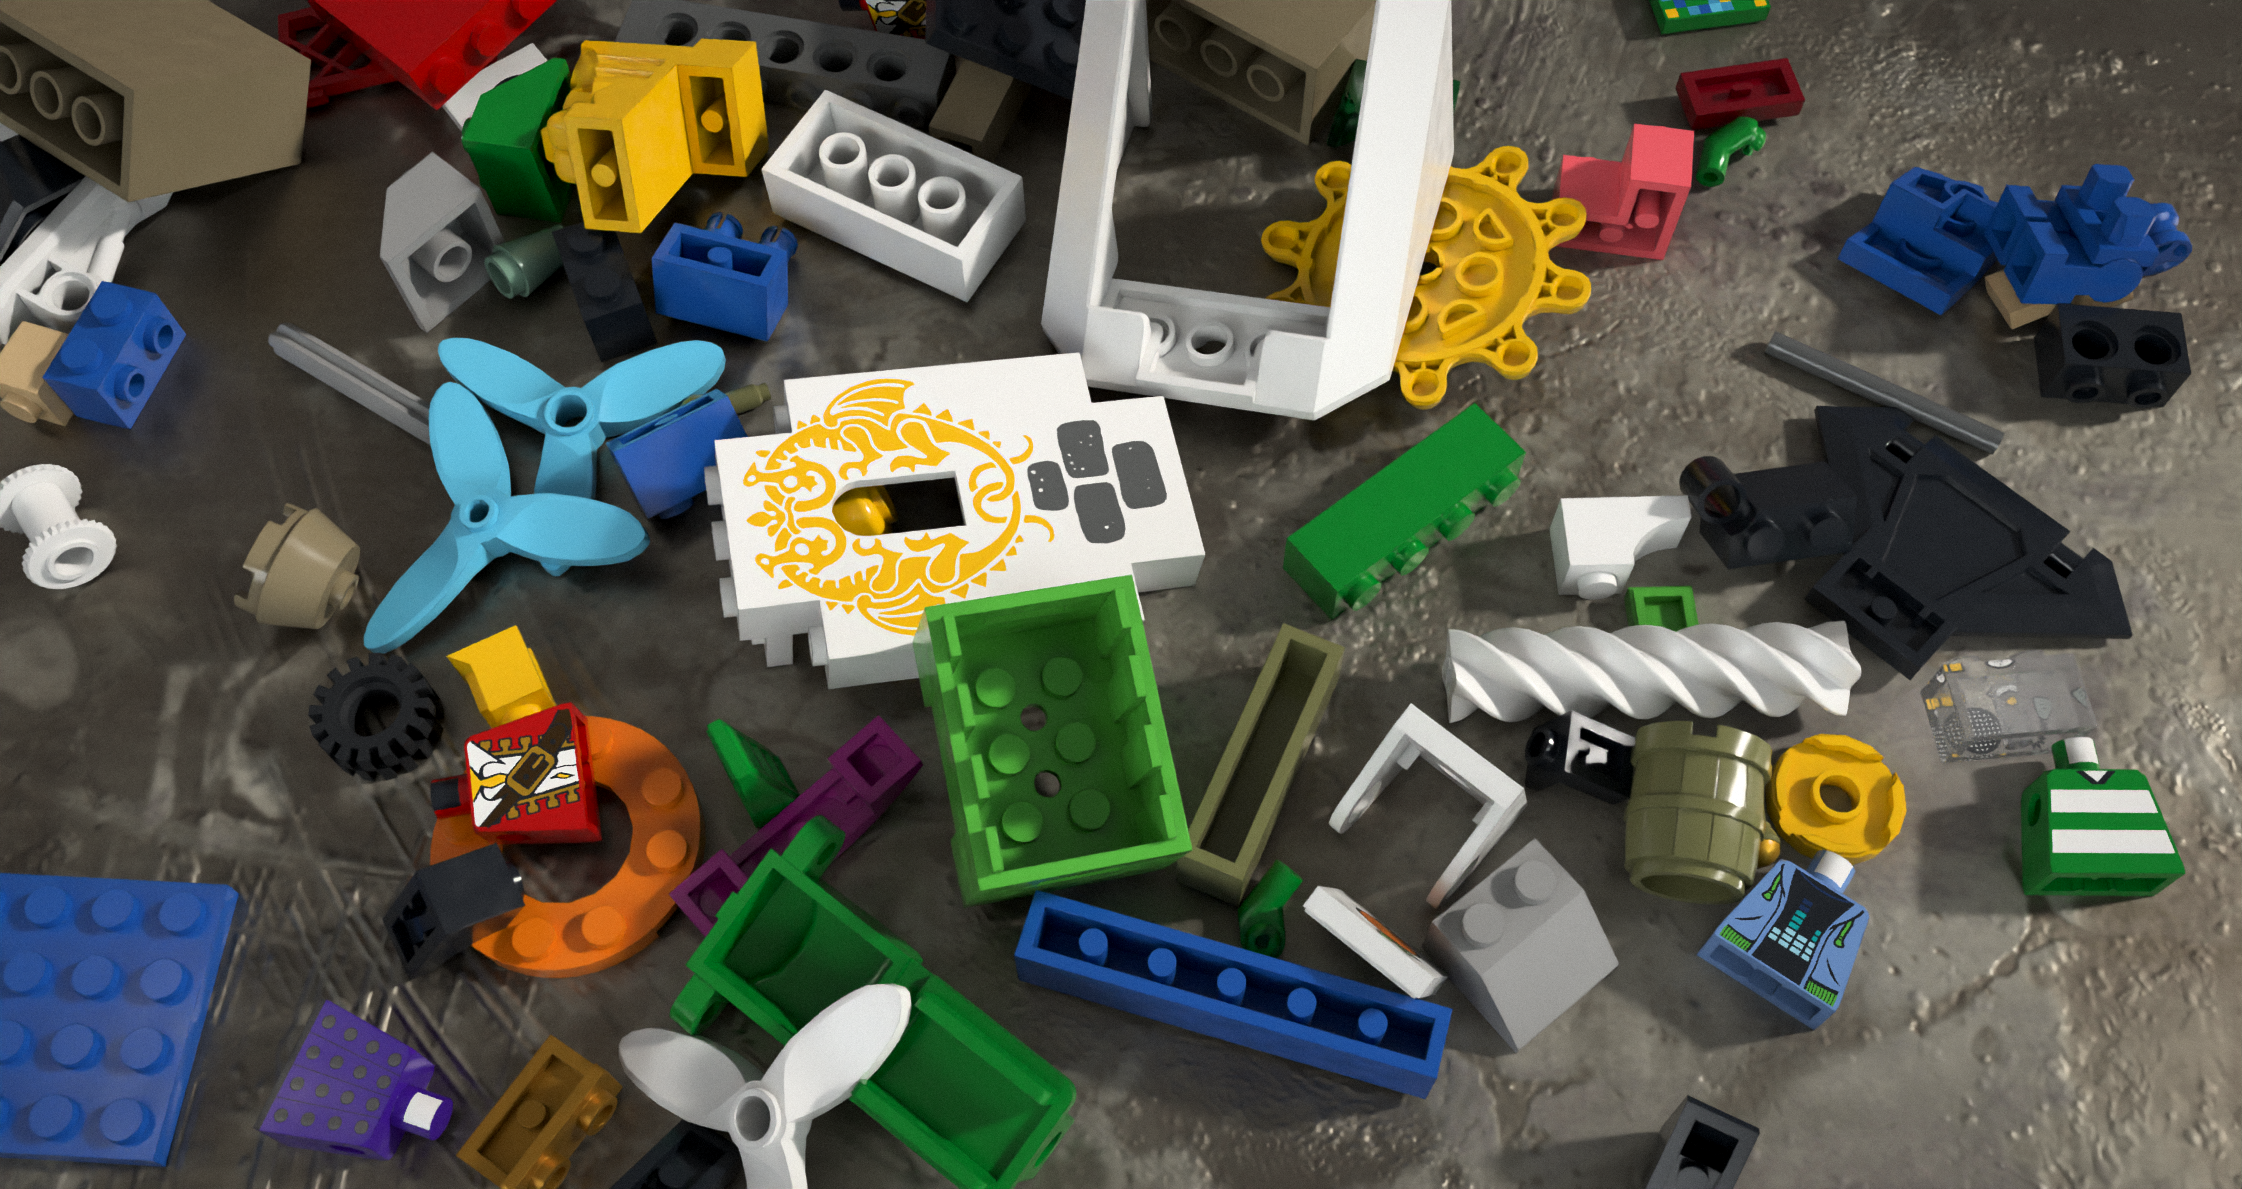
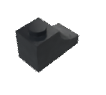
M497 843L417 870L382 919L409 980L436 971L439 966L461 950L495 932L505 929L525 906L523 901V881L517 868L511 862H505Z

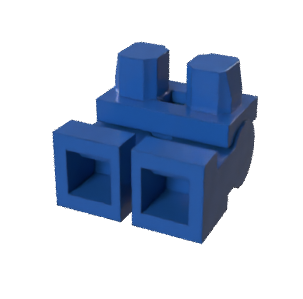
M2094 164L2091 166L2082 186L2062 185L2055 201L2037 200L2030 186L2006 185L1984 235L2000 265H2006L2004 272L2021 303L2071 304L2075 295H2089L2094 301L2107 303L2122 299L2139 285L2143 275L2141 266L2152 267L2159 254L2158 248L2148 234L2157 217V213L2149 202L2137 197H2126L2135 180L2127 167Z

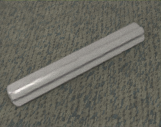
M281 323L276 332L270 333L268 343L274 348L275 354L430 445V403L293 323Z

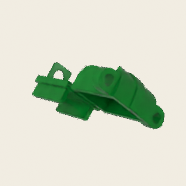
M824 815L815 816L801 828L783 853L770 849L738 893L733 891L715 915L718 921L685 964L694 972V975L674 1001L669 1013L670 1018L691 1036L699 1035L717 1019L730 1001L785 1046L795 1034L821 1011L866 985L897 984L906 987L910 992L912 1007L909 1023L903 1035L879 1069L868 1080L860 1079L851 1091L852 1096L849 1099L959 1189H1014L1018 1182L1033 1179L1075 1120L1068 1114L1076 1100V1088L1073 1082L945 981L921 965L923 959L916 950L821 877L840 851L846 834Z

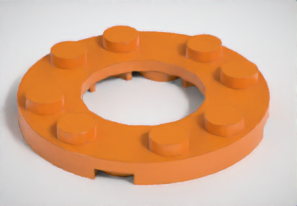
M585 716L588 721L595 785L613 792L625 804L633 826L630 853L618 874L596 893L570 903L541 902L524 894L523 901L525 906L505 929L495 932L471 945L475 950L493 960L497 965L523 975L541 978H568L599 972L631 958L659 937L656 932L678 908V905L670 897L669 893L700 868L703 863L706 843L703 809L698 794L678 759L655 737L635 726L610 718ZM471 814L443 820L437 818L431 841L430 866L492 845L493 843H489L475 834ZM497 844L502 853L504 844Z

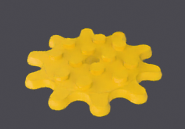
M1514 146L1496 148L1481 163L1471 168L1460 169L1450 166L1423 261L1435 264L1437 268L1431 273L1419 276L1392 370L1400 376L1402 396L1417 409L1427 410L1438 405L1446 393L1447 374L1461 364L1468 362L1485 363L1510 380H1519L1526 377L1538 360V351L1535 343L1525 334L1522 324L1530 317L1540 313H1577L1584 307L1591 296V283L1587 276L1581 272L1564 269L1555 265L1548 255L1552 248L1575 238L1580 233L1586 222V209L1581 202L1573 198H1557L1545 203H1532L1521 198L1516 188L1528 170V157L1520 148ZM1332 161L1324 164L1317 170L1315 187L1327 201V208L1321 216L1310 222L1278 221L1268 226L1262 233L1261 243L1264 251L1274 261L1298 268L1299 271L1297 279L1291 286L1274 292L1265 299L1331 307L1351 164L1343 161Z

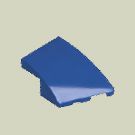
M1914 167L1890 184L1872 222L1846 240L1837 259L1933 312L1942 315L1965 295L1998 260L1984 235L1998 202L1989 200L1983 186L1966 181L1953 180L1942 174Z

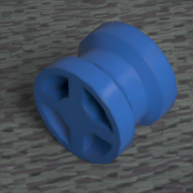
M2151 204L2157 213V217L2148 234L2158 248L2159 254L2152 267L2141 266L2142 276L2156 275L2168 271L2187 259L2192 252V244L2189 237L2184 232L2177 230L2179 216L2171 204Z

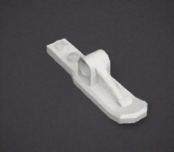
M85 176L0 266V352L22 321L69 334L101 281L112 283L125 247L123 244L124 237L137 223L166 207L173 192L127 202Z

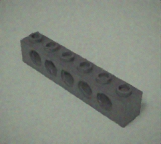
M632 0L614 41L693 47L701 38L754 41L757 47L764 103L808 111L824 90H827L913 129L929 130V124L957 74L954 54L925 44V39L684 0Z

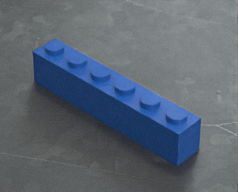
M1039 890L1035 891L1014 954L1018 979L1020 981L1422 1099L1427 1098L1437 1079L1453 1010L1417 998L1413 999L1410 996Z

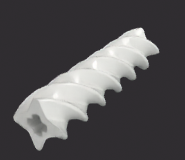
M1845 621L1826 622L1808 629L1796 624L1773 622L1758 624L1743 630L1728 625L1710 623L1690 626L1676 632L1652 625L1629 626L1612 633L1592 627L1574 626L1564 627L1549 632L1546 635L1530 629L1511 627L1497 629L1480 637L1462 630L1448 629L1446 658L1442 666V678L1447 693L1449 723L1466 718L1478 708L1493 718L1504 722L1525 720L1544 706L1559 716L1573 710L1592 718L1610 704L1630 717L1647 720L1659 716L1676 702L1697 716L1716 718L1730 711L1742 700L1764 715L1781 717L1795 710L1808 698L1827 712L1846 716L1851 687L1861 677V666L1850 650Z

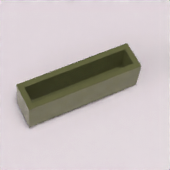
M1282 624L1188 829L1192 851L1177 860V882L1234 906H1240L1337 685L1345 647L1290 625Z

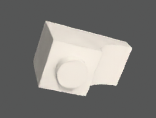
M1688 495L1561 498L1549 529L1558 595H1579L1584 599L1598 600L1610 597L1613 594H1621L1635 565V561L1658 550L1677 548L1692 518Z

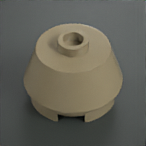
M286 503L283 515L287 516L286 521L279 525L269 520L251 547L242 568L251 572L253 580L249 593L240 590L234 596V603L236 607L256 615V621L259 624L320 629L331 618L337 608L343 610L355 592L359 576L354 573L360 557V547L318 508L307 511L291 503Z

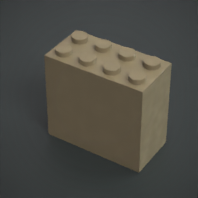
M0 0V123L125 201L132 202L301 164L311 59L208 0Z
M1146 0L1149 60L1309 146L1335 116L1355 60L1367 61L1376 0Z

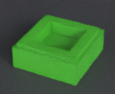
M1692 586L1628 587L1624 596L1628 627L1652 625L1676 632L1690 626L1699 625Z

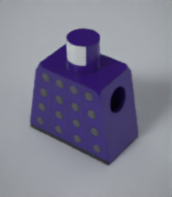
M319 998L253 1128L289 1147L388 1161L395 1155L406 1131L430 1140L438 1139L446 1129L451 1118L453 1101L449 1097L426 1090L434 1074L435 1065L424 1056L333 1002Z

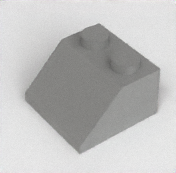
M431 152L413 168L407 170L387 188L380 258L419 328L428 333L491 280L486 271L484 259L493 254V247L495 245L505 242L480 187L434 152Z
M1536 838L1433 920L1422 944L1423 950L1443 971L1450 975L1448 978L1515 1053L1525 1047L1619 965L1584 889Z

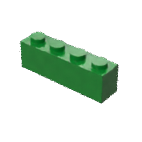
M1473 403L1287 537L1283 569L1331 620L1349 607L1353 611H1357L1366 606L1380 591L1381 583L1396 572L1403 576L1413 571L1425 559L1429 548L1443 537L1451 541L1460 536L1471 525L1475 514L1489 503L1497 507L1507 501L1520 486L1521 480L1518 476L1526 451L1476 403Z

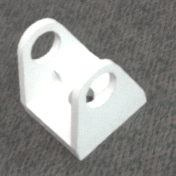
M1411 703L1393 725L1334 810L1329 825L1340 834L1346 832L1363 815L1403 768L1408 770L1418 756L1481 802L1483 807L1472 820L1478 826L1438 879L1426 899L1428 904L1439 910L1457 892L1528 804L1522 786Z

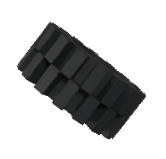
M369 653V665L367 666L357 656L347 660L346 662L351 671L343 676L335 667L327 674V677L334 685L330 689L318 685L313 695L322 705H309L308 716L315 722V724L309 726L312 736L343 771L351 776L357 773L363 780L375 781L376 772L378 771L385 780L398 778L395 766L402 764L408 772L419 767L412 758L418 751L429 758L435 748L427 738L429 736L441 739L444 728L437 719L445 718L444 709L438 702L440 698L411 662L407 665L402 657L391 654L387 662L381 653ZM385 698H394L399 701L400 712L388 728L372 736L364 737L356 734L355 722L367 706Z

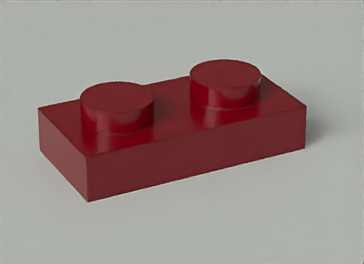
M1788 58L1680 73L1675 87L1691 131L1725 126L1737 117H1751L1757 121L1797 116L1800 114L1805 102Z

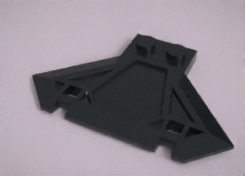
M1816 406L1814 413L1824 461L1852 489L1858 498L1851 552L1844 553L1811 588L1804 600L1833 622L1845 621L1847 633L1911 681L1950 636L2130 639L2133 636L2113 563L2109 558L2095 548H2092L2084 558L2062 543L2071 531L1935 435L1926 444L1919 441L1906 431L1914 419L1896 407Z

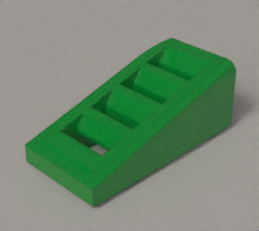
M717 719L707 725L708 730H706V733L735 791L755 827L761 829L798 798L800 793L780 758L771 750L721 719Z

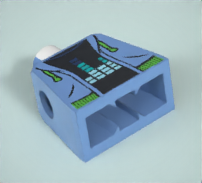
M1827 850L1817 851L1806 871L1789 860L1780 859L1715 929L1696 955L1812 1030H1815L1836 1012L1841 1003L1869 920V913L1866 908L1843 894L1855 874L1854 867L1842 856Z

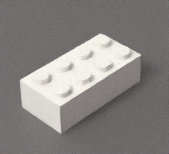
M824 90L761 169L774 214L965 302L969 301L1026 221L1022 176L827 90Z

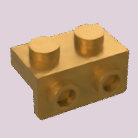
M550 1034L461 1147L456 1156L500 1189H557L568 1174L571 1166L569 1158L586 1135L593 1136L598 1133L612 1117L618 1102L615 1097L623 1086L604 1068L596 1063H591Z

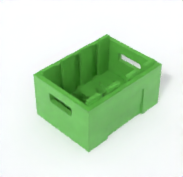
M1132 574L924 608L912 643L924 706H932L956 831L950 841L963 908L1034 895L1036 890L1050 892L1163 870L1192 851ZM1037 707L1043 711L1046 723L1042 729L1033 731L1023 725L1021 713L1025 708ZM1041 773L1053 774L1059 782L1058 793L1053 797L1040 795L1034 785L1037 775Z

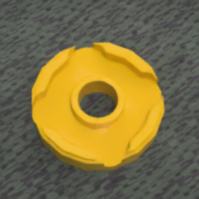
M1817 734L1805 738L1802 743L1790 747L1773 765L1771 780L1765 786L1767 813L1778 834L1798 853L1813 859L1817 851L1827 850L1842 856L1852 865L1875 858L1899 834L1907 812L1904 786L1897 773L1895 772L1892 775L1888 767L1881 762L1884 757L1872 746L1846 735ZM1834 785L1841 788L1848 794L1851 800V811L1836 812L1827 807L1820 797V787Z

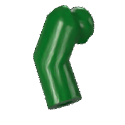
M1737 117L1706 137L1696 172V180L1700 184L1708 187L1721 185L1725 179L1730 155L1737 150L1742 155L1750 156L1753 153V149L1755 151L1762 149L1766 142V132L1758 126L1757 120L1751 117Z
M1277 859L1238 909L1239 930L1243 949L1273 958L1279 957L1285 947L1286 934L1283 906L1303 882V879L1297 873Z

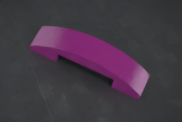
M879 715L827 758L832 768L743 845L730 856L723 849L719 850L669 893L670 897L704 937L707 936L718 921L715 915L733 891L737 893L740 891L770 849L783 853L808 821L817 815H824L846 834L844 843L833 859L834 861L886 811L923 766V763Z

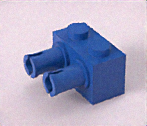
M722 212L713 213L707 220L704 229L674 223L651 258L656 313L768 342L788 306V262L798 248L797 239L793 233L786 228H782L776 241L772 242L777 233V226H770L762 233L759 243L742 240V225L730 214H727L721 227L717 228L723 218Z

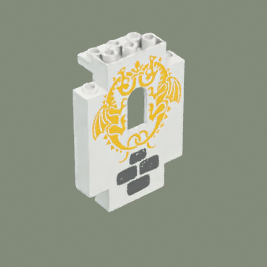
M1079 352L784 380V405L773 406L775 434L714 440L716 466L704 467L708 505L721 504L723 521L711 522L716 561L729 560L731 577L719 578L724 618L737 617L740 641L751 640L752 645L764 644L767 667L793 664V634L808 633L812 666H825L828 689L919 678L912 642L925 607L1132 574L1144 624L1145 619L1138 592L1194 586L1205 557L1203 543L1164 396L1092 403ZM955 477L964 526L860 536L845 531L836 522L832 513V507L840 495L854 488Z

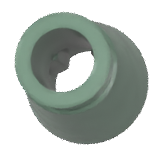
M557 224L550 229L546 228L493 247V254L484 259V264L490 279L505 297L512 299L517 295L529 296L563 265L552 234L553 231L564 228L563 226Z

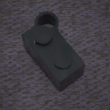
M1703 456L1690 462L1681 473L1679 479L1680 490L1684 495H1688L1689 502L1701 516L1699 533L1727 569L1851 552L1858 496L1825 461L1733 474L1721 459L1714 456Z

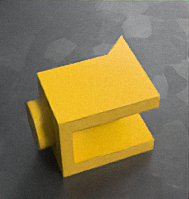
M516 625L446 656L465 683L469 685L480 713L491 728L557 706L532 649H527L520 630Z

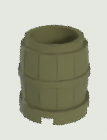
M1694 721L1656 722L1639 728L1635 735V743L1630 759L1635 772L1629 801L1624 806L1623 820L1626 823L1624 867L1630 873V882L1634 887L1646 893L1675 901L1706 905L1739 902L1744 897L1745 890L1753 885L1758 865L1760 844L1765 839L1766 824L1763 819L1764 786L1771 780L1772 748L1770 744L1751 733L1718 724L1716 738L1705 735H1692Z

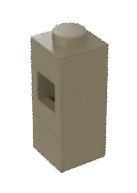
M964 59L929 124L930 136L993 163L1032 85Z

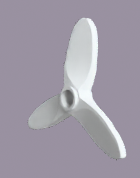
M897 984L866 985L847 994L821 1011L795 1034L778 1054L765 1075L737 1052L703 1036H691L686 1031L673 1028L654 1027L630 1032L621 1039L618 1045L619 1059L625 1074L631 1081L660 1106L687 1122L729 1132L732 1141L740 1152L747 1189H808L805 1173L806 1137L810 1131L812 1119L824 1114L851 1097V1091L860 1079L868 1080L883 1064L899 1042L909 1023L912 1007L910 992L906 987Z

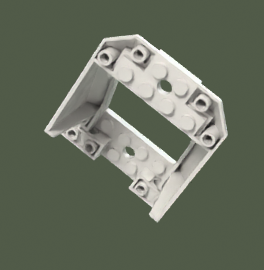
M1086 0L1041 321L1044 333L1058 353H1080L1088 387L1155 397L1164 396V398L1309 420H1316L1389 381L1454 155L1451 0H1376L1331 307L1112 278L1118 264V248L1112 213L1117 169L1133 127H1147L1150 125L1153 117L1146 0ZM1208 341H1219L1225 344L1222 350L1214 354H1202L1196 351L1197 348L1204 346Z

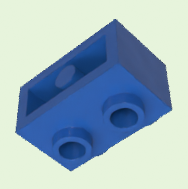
M101 281L42 378L77 417L131 430L184 340L186 333L156 293Z
M715 389L607 442L606 445L636 503L645 516L649 519L658 514L661 519H667L689 509L694 504L692 497L706 490L704 467L716 466L714 440L748 436L729 397L720 390Z

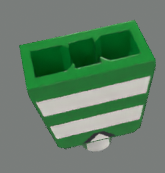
M2088 737L2066 738L2052 744L2051 751L2055 769L2044 771L2023 791L2021 797L2022 886L2024 895L2155 896L2186 874L2181 857L2144 774L2136 769H2100L2094 740Z

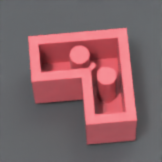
M1634 124L1622 162L1601 160L1594 157L1563 155L1553 189L1552 200L1566 197L1581 202L1586 209L1587 218L1584 227L1575 238L1560 243L1556 247L1664 260L1691 189L1694 131L1665 126Z

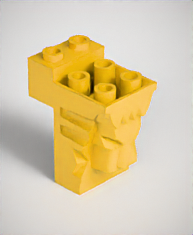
M701 38L693 47L585 40L581 44V55L575 65L570 81L572 90L565 99L563 110L553 114L547 121V127L541 130L546 159L554 163L556 173L562 181L577 184L585 229L642 233L693 173L747 177L768 152L769 142L756 42Z

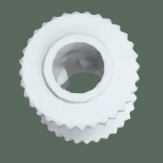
M39 464L25 467L10 474L0 482V528H3L5 531L10 530L12 533L26 534L30 543L29 547L25 549L26 554L22 556L24 559L22 562L23 571L32 583L47 589H66L92 580L107 568L113 560L117 547L116 538L107 526H103L101 522L96 523L95 520L79 519L75 512V507L79 505L78 501L82 498L80 496L83 492L81 490L82 485L72 471L60 467V465Z

